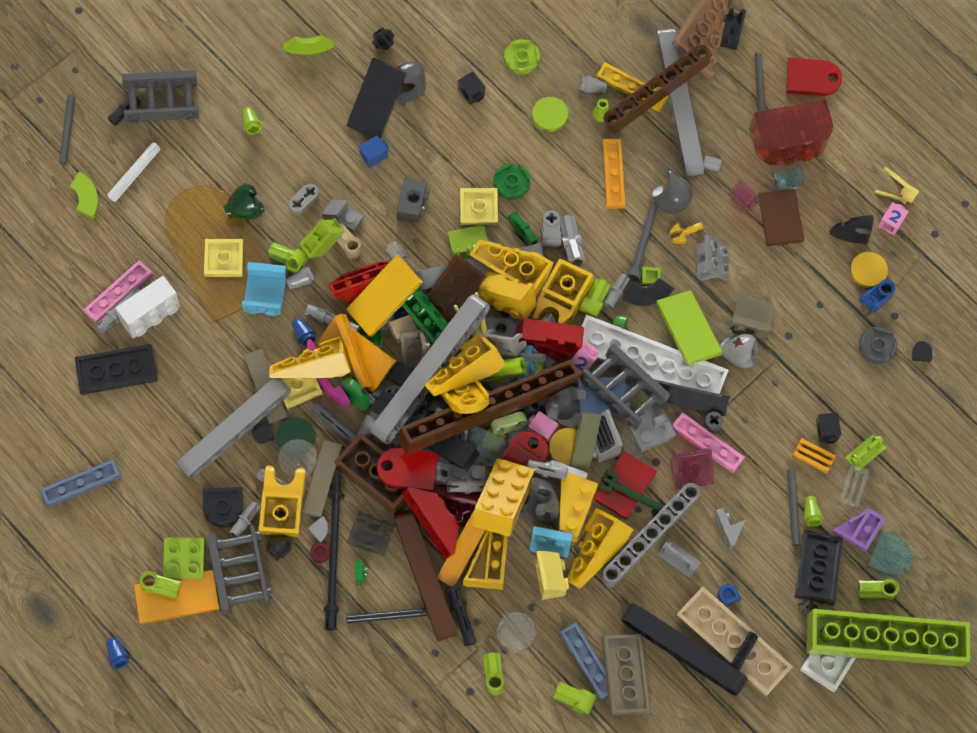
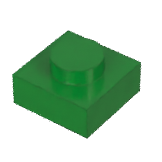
M355 561L356 585H364V579H368L367 567H363V561Z

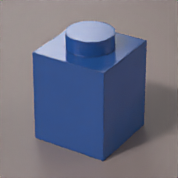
M377 135L359 146V155L367 166L371 168L388 158L389 147L385 140L381 141Z

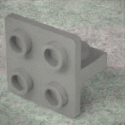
M705 235V242L697 244V279L703 281L718 277L723 281H727L729 273L728 247L710 235Z

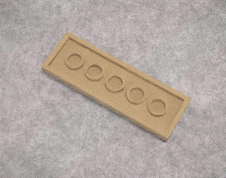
M703 586L676 614L679 620L730 665L749 632L755 633ZM758 636L741 669L737 670L742 672L748 678L747 681L767 697L793 666Z

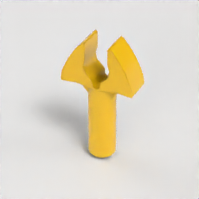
M699 222L686 228H681L678 223L675 224L670 230L669 236L675 233L681 235L673 238L672 243L685 244L687 241L686 235L702 230L703 224Z

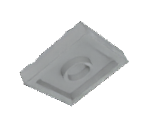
M658 404L651 406L640 416L642 422L638 429L634 430L628 426L641 453L676 438V433L663 408Z

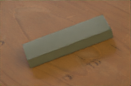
M581 412L570 467L590 470L601 421L600 414Z

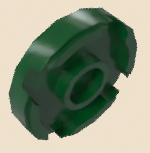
M294 417L281 423L277 429L276 439L279 448L284 453L299 456L311 449L315 441V434L312 425L308 421Z

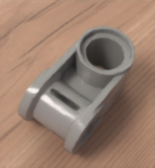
M548 210L544 213L541 224V246L561 247L560 216L556 211Z

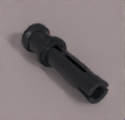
M454 585L444 591L449 597L450 610L455 613L464 646H470L477 641L465 608L467 607V602L463 599L461 593L462 586Z

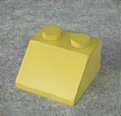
M537 551L535 566L542 600L565 596L566 590L569 589L568 579L563 576V571L565 570L564 559H560L559 553Z

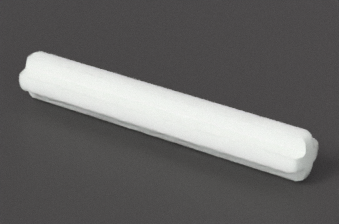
M156 143L150 144L107 194L111 201L116 202L157 155L160 147Z

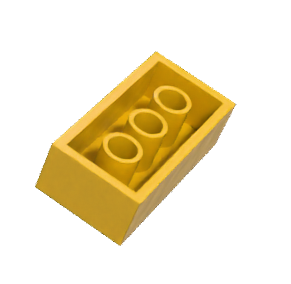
M497 458L476 504L472 526L510 537L531 489L530 482L534 476L535 469Z

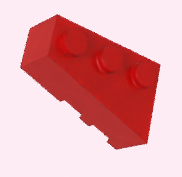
M524 318L516 326L515 335L517 333L523 334L519 342L526 341L527 345H532L539 354H545L548 358L565 362L582 348L584 327Z

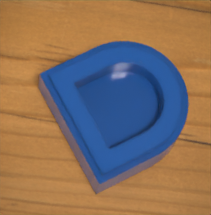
M730 584L721 586L717 593L718 600L726 607L741 600L737 589Z

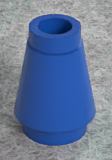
M296 318L292 321L291 324L300 344L307 346V340L309 339L313 343L315 342V332L301 318Z
M117 637L108 639L106 644L110 665L115 669L126 666L129 663V655Z

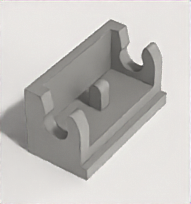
M489 329L485 334H482L497 348L500 355L516 357L527 346L526 341L519 342V339L523 336L520 333H517L514 337L492 335L495 330Z

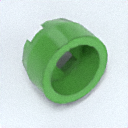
M622 315L615 317L613 324L626 330L628 317Z

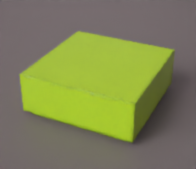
M642 267V286H649L658 278L661 279V267Z

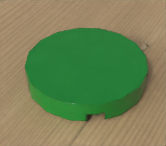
M503 165L495 173L494 188H497V193L501 197L516 200L528 192L530 188V175L523 166Z
M346 377L339 382L350 403L357 409L365 411L370 407L368 395L362 394L361 391L363 389L355 380Z

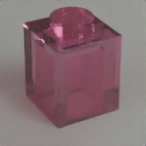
M741 180L728 193L746 211L753 209L758 203L757 199L759 197Z

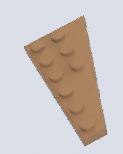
M699 0L671 42L683 55L697 45H705L708 48L711 57L710 64L700 71L708 80L713 78L714 75L713 66L717 62L716 53L722 40L725 27L724 18L728 13L727 5L729 0ZM701 54L698 56V58H702L705 55Z

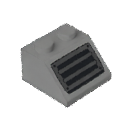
M609 409L600 413L601 421L592 457L593 459L596 458L597 463L620 457L623 445Z

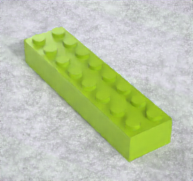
M812 609L807 614V654L963 667L970 662V622Z

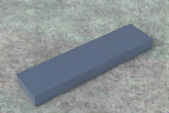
M114 459L41 488L40 491L47 508H50L120 479L121 475Z
M575 622L559 631V634L598 699L602 701L608 697L605 668L579 625Z

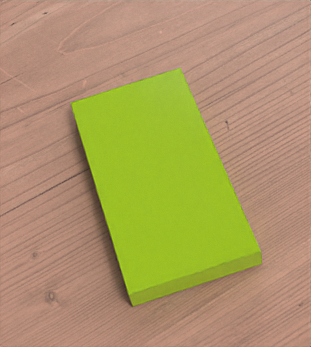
M691 290L657 300L656 305L687 366L722 355V350Z

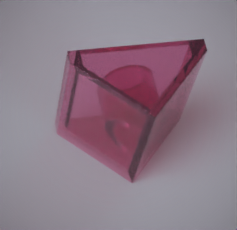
M711 448L672 454L670 466L676 490L682 489L688 483H695L698 486L714 484Z

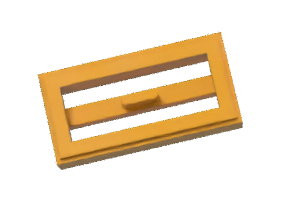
M801 438L792 457L827 474L836 455ZM801 451V452H803V453L809 455L810 457H812V458H814V459H817V460H819V461H821V462L827 464V466L825 467V466L821 465L820 463H818V462H816V461H814V460H812V459H810V458H808V457H806V456H804V455H802V454H800V453H798V452Z

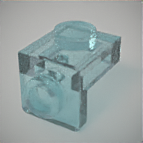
M796 166L791 171L776 170L772 173L776 190H796L804 183L800 166Z

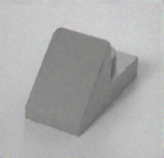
M331 200L322 213V216L329 220L335 218L338 223H343L353 233L364 219L362 214L347 207L346 200Z
M724 508L715 511L714 518L727 549L730 551L733 549L745 521L730 525L732 520L729 513H725Z

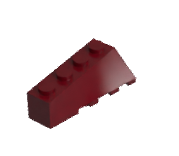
M436 485L434 493H437L445 501L446 508L455 516L457 524H464L466 526L482 492H471L470 494L448 492L446 486H454Z

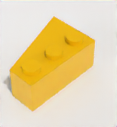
M487 271L485 274L487 278L477 291L480 299L493 305L497 310L508 313L514 319L523 320L527 318L537 306L534 285L532 283L527 285L520 284L518 279L510 281L507 280L505 275Z
M568 472L566 480L560 479L558 531L573 534L571 541L577 543L597 491L598 483Z
M486 530L478 551L463 580V586L503 590L508 536Z

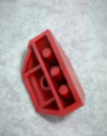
M391 261L376 262L340 275L328 284L333 297L351 304Z
M412 487L401 493L445 560L455 554L459 526L455 516L446 508L445 501L437 493Z

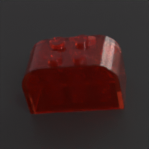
M825 99L755 112L749 130L756 154L760 160L770 165H790L795 161L802 160L806 162L820 156L825 151L832 134L833 122Z

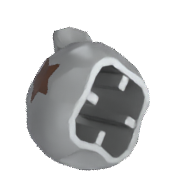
M732 329L729 330L727 338L719 345L722 350V356L739 368L747 369L753 367L758 353L756 338L750 334L740 335Z

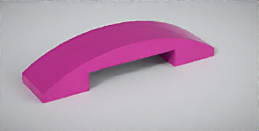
M309 339L307 340V349L313 351L317 348L312 340ZM316 378L320 388L334 402L347 409L351 407L350 400L340 385L333 389L327 378Z

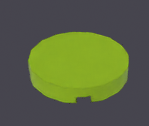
M518 39L512 41L504 51V62L509 70L514 73H530L539 64V49L529 40Z
M556 97L541 98L532 109L533 122L543 131H558L565 126L568 120V108L562 100Z

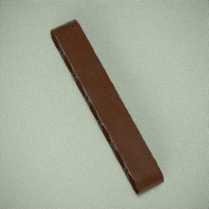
M705 45L695 46L606 112L604 122L608 131L612 133L619 132L708 66L711 61L708 48ZM701 54L705 55L702 58H698V56ZM686 65H690L687 69L683 68ZM671 76H676L673 80H669ZM656 87H661L660 90L654 91ZM641 98H646L643 102L639 101ZM627 109H632V110H631L630 112H628V113H625V112H624V111L627 110ZM617 120L615 123L610 124V121Z
M409 510L394 515L393 520L437 641L456 636L457 632L413 511Z

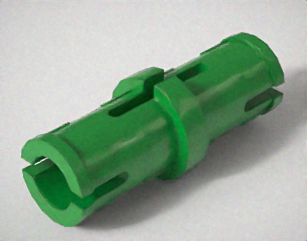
M517 211L507 217L515 227L516 233L521 235L528 246L535 245L539 241L529 229V224L522 220Z

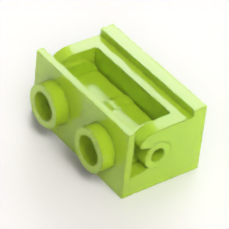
M335 218L331 220L321 219L299 245L309 258L322 257L345 231Z

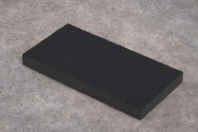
M372 58L346 126L371 138L378 135L381 139L407 72Z
M151 344L75 357L81 395L157 382Z
M804 529L794 598L834 606L843 538Z

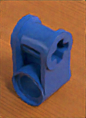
M883 280L859 298V301L868 307L870 314H873L892 298L896 289L895 284L891 280ZM886 288L890 293H884L881 289Z

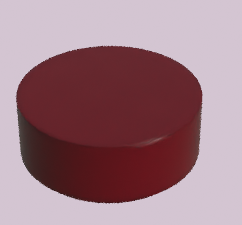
M322 542L314 544L310 551L311 558L317 563L326 562L330 557L329 546Z

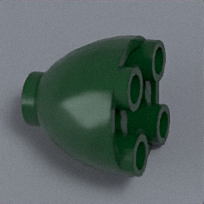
M245 182L232 193L227 204L224 205L229 219L234 217L242 220H252L261 217L262 213L265 212L262 203L258 202L255 197L257 192L253 185Z

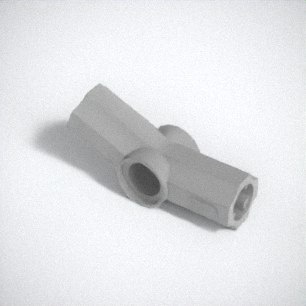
M565 215L560 218L562 250L564 254L566 253L569 263L581 268L586 264L582 238L578 234L575 217Z

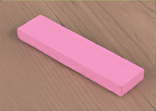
M140 260L137 261L83 310L84 313L97 323L106 315L108 310H112L135 287L139 288L153 275L152 271Z
M683 412L672 425L677 434L731 473H734L745 459L743 455Z

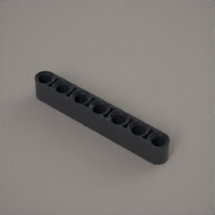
M631 603L621 618L622 623L641 634L644 638L734 696H738L748 680L742 672L635 603Z

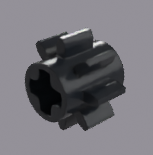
M380 28L373 34L374 40L372 43L376 49L382 48L387 50L394 44L393 37L395 35L391 29L385 30Z

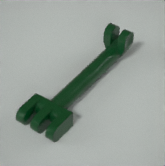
M606 470L605 475L611 479L603 477L601 481L607 484V486L599 483L598 489L610 494L613 488L652 508L651 513L655 516L661 511L663 504L616 482L619 475Z

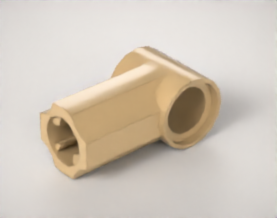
M339 223L345 232L336 242L344 250L348 259L356 260L362 254L361 242L352 235L343 223ZM350 247H357L355 250L349 249Z

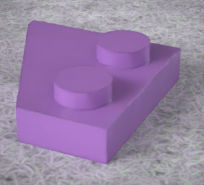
M868 508L861 512L860 515L836 527L833 533L866 552L886 518Z

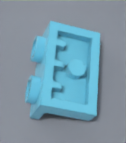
M534 526L529 551L534 553L537 551L559 553L560 558L567 559L573 534Z

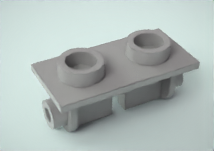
M670 540L663 545L662 550L658 554L659 557L688 578L692 576L701 564L700 561Z

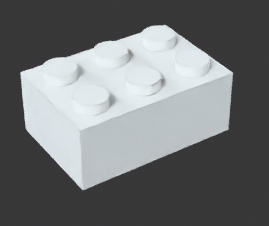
M162 276L115 308L121 324L131 337L135 338L145 334L151 326L161 323L166 316L176 313L180 304L176 291L166 278Z

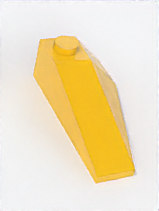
M479 240L469 254L470 257L491 272L505 275L507 280L514 281V279H518L520 284L524 285L532 283L534 285L535 297L545 285L553 266V262L538 253H530L518 248L513 249L484 240Z
M478 333L460 347L461 352L456 357L452 356L448 360L449 364L445 369L438 370L425 384L426 389L433 396L497 373L506 365L497 348L481 333Z
M341 336L319 343L320 347L313 351L306 349L297 358L289 357L271 365L269 368L270 378H333L347 375L351 372V363Z
M596 508L586 523L584 529L586 535L584 540L579 543L580 552L578 557L573 560L567 578L568 582L581 589L624 547L634 529Z

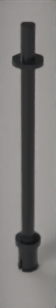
M338 475L333 476L332 493L327 494V498L332 499L328 604L323 607V612L325 613L324 630L326 631L337 630V613H339V607L335 604L340 500L344 499L345 495L340 493L341 476Z

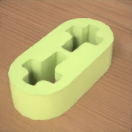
M516 412L495 419L490 426L494 435L500 436L527 426L528 420L524 412Z

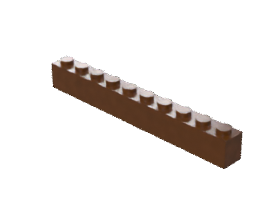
M570 359L488 392L489 404L479 412L461 414L448 408L401 427L397 439L406 455L541 401L568 387H575L581 374Z

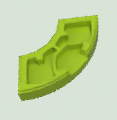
M323 35L313 38L295 36L283 44V50L300 55L318 54L335 47L334 41Z
M79 171L70 185V189L77 194L79 199L76 210L78 213L94 220L99 204L97 191L92 181Z

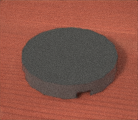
M872 327L863 333L859 341V350L867 361L874 364H883L894 357L898 343L890 330L884 327Z

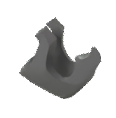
M408 61L397 67L407 72L403 83L415 84L413 90L399 95L397 102L402 106L406 105L409 101L421 97L425 93V71L423 66L417 61Z
M671 170L667 171V183L664 194L662 195L663 187L661 185L652 189L656 204L663 213L676 214L685 210L693 197L690 184L684 179L677 177Z
M571 386L550 396L546 400V415L555 422L569 428L577 427L581 414L579 413V399H588L587 391Z
M536 477L532 478L530 492L519 516H525L529 520L538 523L554 522L558 519L560 511L556 490L547 480Z

